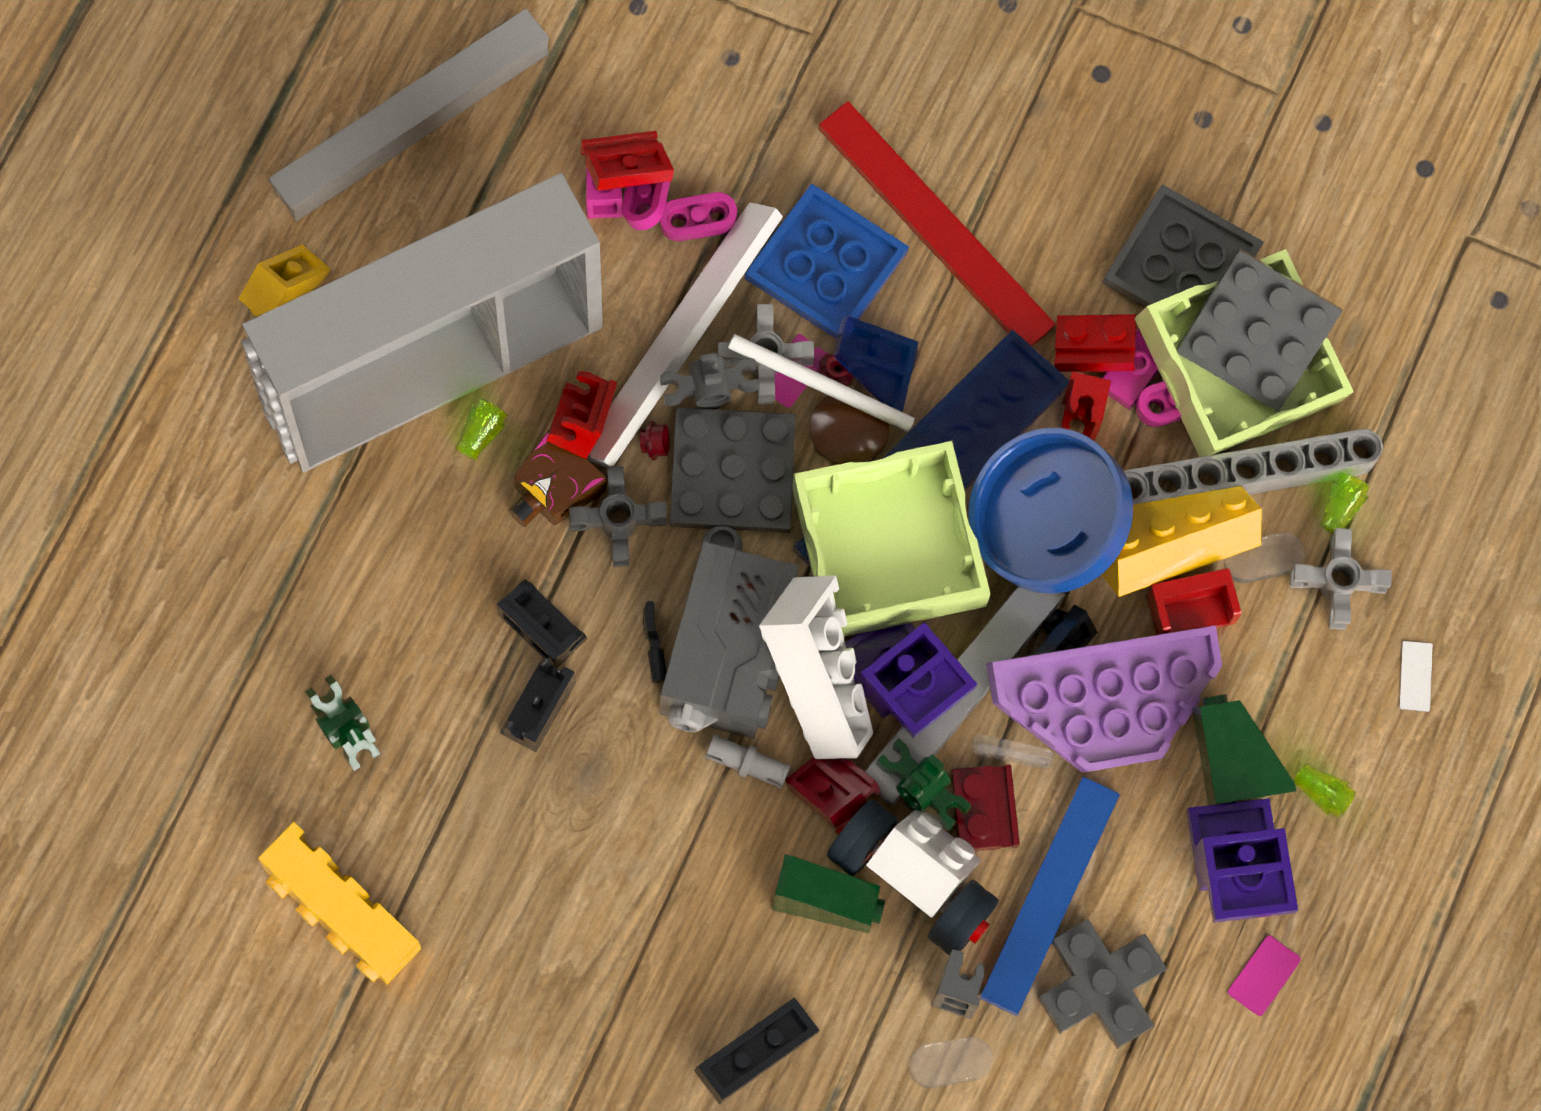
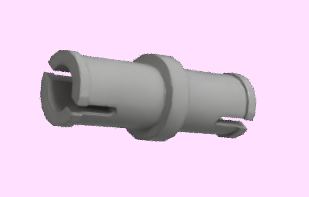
M714 734L705 759L713 760L739 771L738 775L743 778L749 775L774 785L778 789H781L790 768L788 763L785 764L756 752L757 747L750 745L749 748L721 738L717 734Z

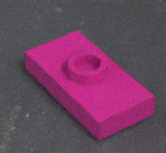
M1140 329L1137 331L1135 371H1108L1103 379L1112 380L1108 396L1128 410L1132 408L1141 392L1149 385L1159 371Z

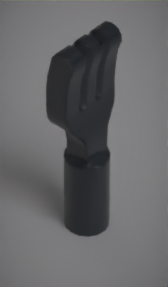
M648 601L643 609V629L650 645L648 659L652 683H661L665 681L667 674L664 650L660 648L659 637L654 623L655 604L653 601Z

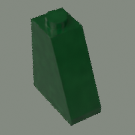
M1227 694L1203 698L1204 706L1192 708L1208 805L1297 792L1295 782L1240 700L1228 702Z
M785 854L772 910L869 934L872 922L880 924L885 900L878 898L879 885Z

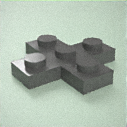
M1087 919L1053 939L1052 944L1072 977L1042 994L1038 999L1060 1034L1096 1014L1118 1049L1154 1027L1153 1022L1133 990L1164 973L1167 968L1146 934L1110 954L1091 922Z

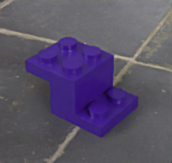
M925 622L916 629L911 623L856 634L845 643L846 648L854 649L857 661L853 677L854 683L862 684L865 698L883 719L892 713L913 739L977 687L976 681Z
M1269 798L1190 807L1187 809L1186 813L1199 891L1208 890L1213 923L1292 914L1298 911L1285 828L1274 829Z

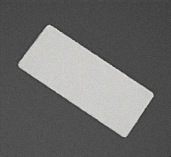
M1403 641L1400 709L1430 711L1433 646L1431 643Z

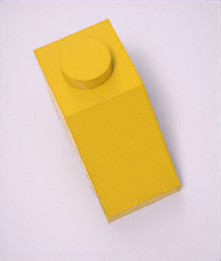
M302 244L258 263L238 299L250 309L255 317H258L311 292L329 274L331 268Z

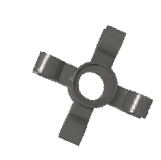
M717 353L700 355L699 360L689 365L690 375L681 376L676 372H666L660 375L661 385L674 384L678 388L675 393L664 395V404L674 406L681 403L685 397L694 396L698 407L710 410L720 409V405L731 400L730 389L738 388L746 393L755 392L760 389L759 379L749 381L742 376L745 371L756 369L755 359H744L736 367L726 369L724 359L717 357Z
M607 467L609 496L603 500L598 508H569L571 531H584L591 528H602L603 532L612 538L613 567L629 566L628 537L638 525H667L666 502L635 505L634 501L625 495L624 467ZM614 510H623L629 515V518L623 523H613L607 516Z

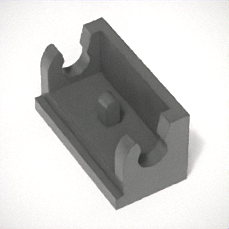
M952 949L946 961L932 1006L972 1019L981 1000L977 996L984 977V967L982 963H979L975 969V976H972L970 980H968L967 974L960 976L959 969L963 965V952Z

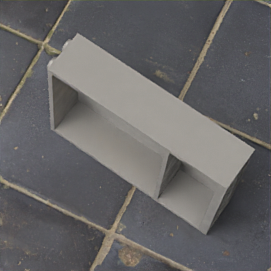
M562 173L242 324L246 339L240 342L246 353L245 358L251 368L249 370L255 381L254 385L263 406L262 410L272 430L277 429L276 433L281 441L280 445L289 463L292 464L297 461L304 473L603 328L600 242Z

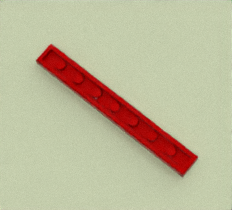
M849 101L819 124V131L1025 353L1055 329L1056 324Z

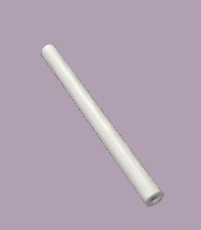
M734 334L729 342L728 349L747 358L755 359L756 362L897 428L909 432L913 425L914 417Z

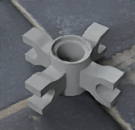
M757 304V333L750 341L802 366H813L814 341L783 343L779 335L773 332V304ZM718 342L717 354L718 357L724 359L725 367H733L741 360L750 359L728 349L729 342ZM756 362V369L751 372L758 376L760 381L758 404H774V375L778 372Z
M1336 528L1334 530V535L1330 536L1331 561L1326 568L1295 564L1294 570L1290 571V588H1320L1323 596L1330 600L1329 629L1345 630L1346 624H1350V596L1355 590L1386 594L1387 588L1391 587L1392 570H1362L1358 562L1350 558L1352 529ZM1341 572L1345 574L1349 580V585L1340 586L1336 584L1332 579L1331 573Z

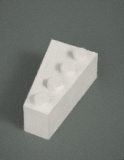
M836 575L794 577L759 625L762 638L767 643L775 662L776 671L782 679L791 707L795 710L803 729L804 738L808 742L815 759L857 758L873 734L862 684H855L853 679L855 664L857 663L854 649L846 648L841 627L847 625L844 609H837L833 592L839 590Z

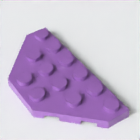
M1216 626L990 662L986 663L993 704L1079 771L1089 772L1163 759L1171 746L1169 743L1180 726L1185 725L1193 712L1192 708H1195L1201 700L1199 696L1210 679L1215 678L1221 669L1222 660Z

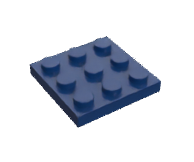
M811 183L748 268L744 279L842 343L908 253L909 246Z

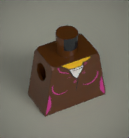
M549 430L514 476L515 489L522 497L508 511L523 527H526L539 513L551 524L557 525L570 516L569 508L584 507L607 490V478L591 462L546 441Z

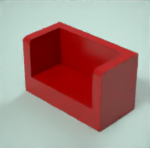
M1229 568L1152 584L1146 594L1156 635L1216 626V628L1236 624L1242 614Z

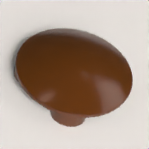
M858 391V392H860V393H862V394H865V395H867V396L873 398L872 396H870V395L867 394V393H864V392H862V391ZM827 395L817 404L812 413L810 435L815 451L820 456L836 464L871 462L875 460L887 442L889 423Z

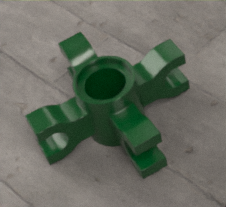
M330 675L325 678L330 687L329 692L325 696L318 697L312 687L306 690L305 693L313 703L310 706L317 716L315 720L335 750L342 746L345 759L355 771L361 767L356 760V755L360 750L367 749L373 758L380 755V752L373 743L376 739L369 729L370 725L351 696L345 700L342 698L341 687L335 678Z
M898 738L893 743L892 749L901 756V760L891 762L882 754L877 759L876 765L884 772L894 774L901 779L896 789L904 799L903 804L912 812L915 810L924 812L930 806L936 811L941 825L950 831L956 821L947 814V809L956 807L965 815L970 810L971 804L965 798L953 795L946 790L951 784V779L944 770L945 765L932 754L930 757H924L917 763L911 758L907 745Z

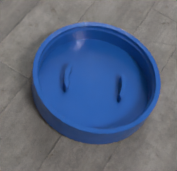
M1063 428L1032 430L1005 443L988 459L981 469L970 496L969 525L977 538L981 557L999 575L1028 591L1046 594L1068 592L1080 588L1099 577L1120 554L1132 525V492L1127 476L1116 459L1089 437Z

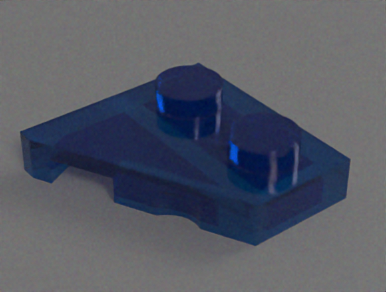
M847 315L841 320L833 356L878 401L901 412L903 411L919 342Z

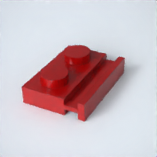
M648 131L582 140L580 153L586 158L585 164L597 191L672 181L674 168L662 142L659 143L657 140V132Z
M1136 314L1057 315L1055 372L1135 371L1137 323L1134 318Z

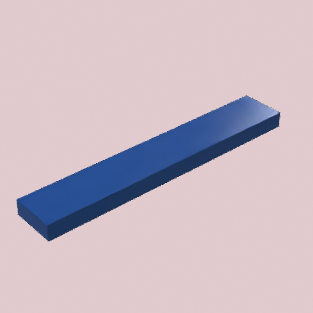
M1082 777L980 996L981 1000L1018 1016L1120 796L1119 793Z

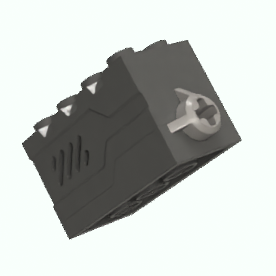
M703 541L661 692L660 715L668 716L667 719L671 726L687 732H698L705 727H710L755 739L758 727L766 729L773 695L767 694L768 689L776 691L780 676L776 671L775 662L767 643L762 638L759 625L792 579L797 577L799 565Z

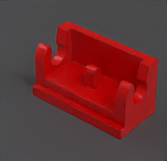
M578 371L576 379L588 384L590 389L584 390L579 388L578 385L566 382L562 389L546 441L587 459L603 432L617 382L612 379L609 381L604 380L590 372Z
M1072 371L1062 400V405H1065L1061 428L1070 430V422L1080 420L1085 426L1082 434L1095 442L1103 422L1112 380Z

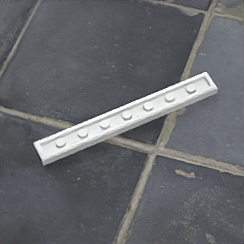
M749 202L610 405L603 432L587 457L589 462L605 467H613L668 387L669 384L661 385L660 375L666 372H678L783 216L776 208Z

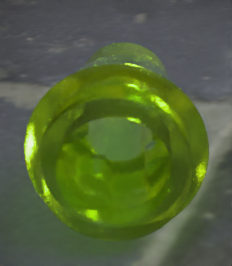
M480 398L476 406L471 405L461 438L455 449L476 461L480 453L506 426L503 422L508 414Z
M1341 473L1338 480L1332 481L1325 512L1319 525L1331 533H1334L1336 528H1345L1369 499L1366 494L1370 486L1352 475Z
M1307 763L1300 769L1294 779L1295 785L1327 816L1332 814L1338 819L1344 815L1357 794V791L1350 787V782L1315 769Z

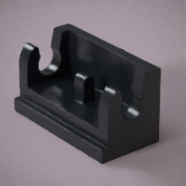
M526 579L497 604L498 615L543 658L549 659L551 665L556 668L587 640V636L574 626Z
M543 658L501 729L500 734L537 752L576 683L575 672L567 667L560 670L551 665L549 659Z

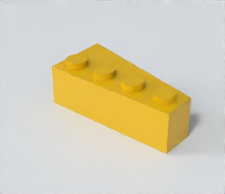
M1242 486L1134 504L1132 525L1126 543L1115 561L1101 576L1120 597L1261 545L1262 508Z
M293 821L258 858L264 871L269 876L265 883L280 898L283 899L287 894L299 904L295 911L309 925L313 927L319 922L329 932L325 939L343 955L349 950L360 961L355 965L356 968L371 982L374 983L379 978L388 985L421 950L419 941L379 903L373 904L369 900L370 896L351 876L347 874L343 876L339 873L340 868L321 847L315 846L312 848L303 836L304 831Z

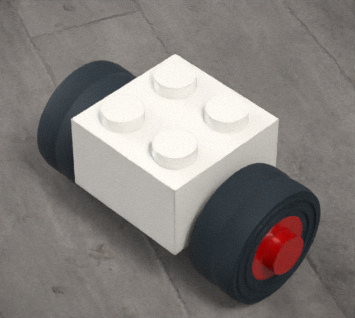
M871 799L855 815H851L838 826L835 831L838 836L829 848L827 857L852 877L858 874L865 865L868 866L931 918L940 910L942 915L935 922L927 937L946 954L950 955L952 949L961 952L969 941L976 944L989 928L990 924L986 920L997 906L999 900L992 893L985 890L977 881L971 880L952 900L981 862V859L975 855L974 848L968 842L961 838H953L943 830V825L934 815L915 810L896 826L898 819L892 813L885 810L877 801Z

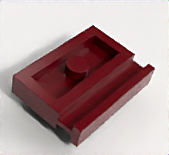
M812 757L784 780L794 795L834 828L858 811L866 803L865 798L870 794L874 793L877 795L881 792L877 782L848 758L815 759Z
M1011 764L1000 767L983 766L952 769L953 795L961 796L971 804L970 810L965 815L955 807L958 838L968 842L975 851L997 850L1007 847L1018 848L1020 841Z

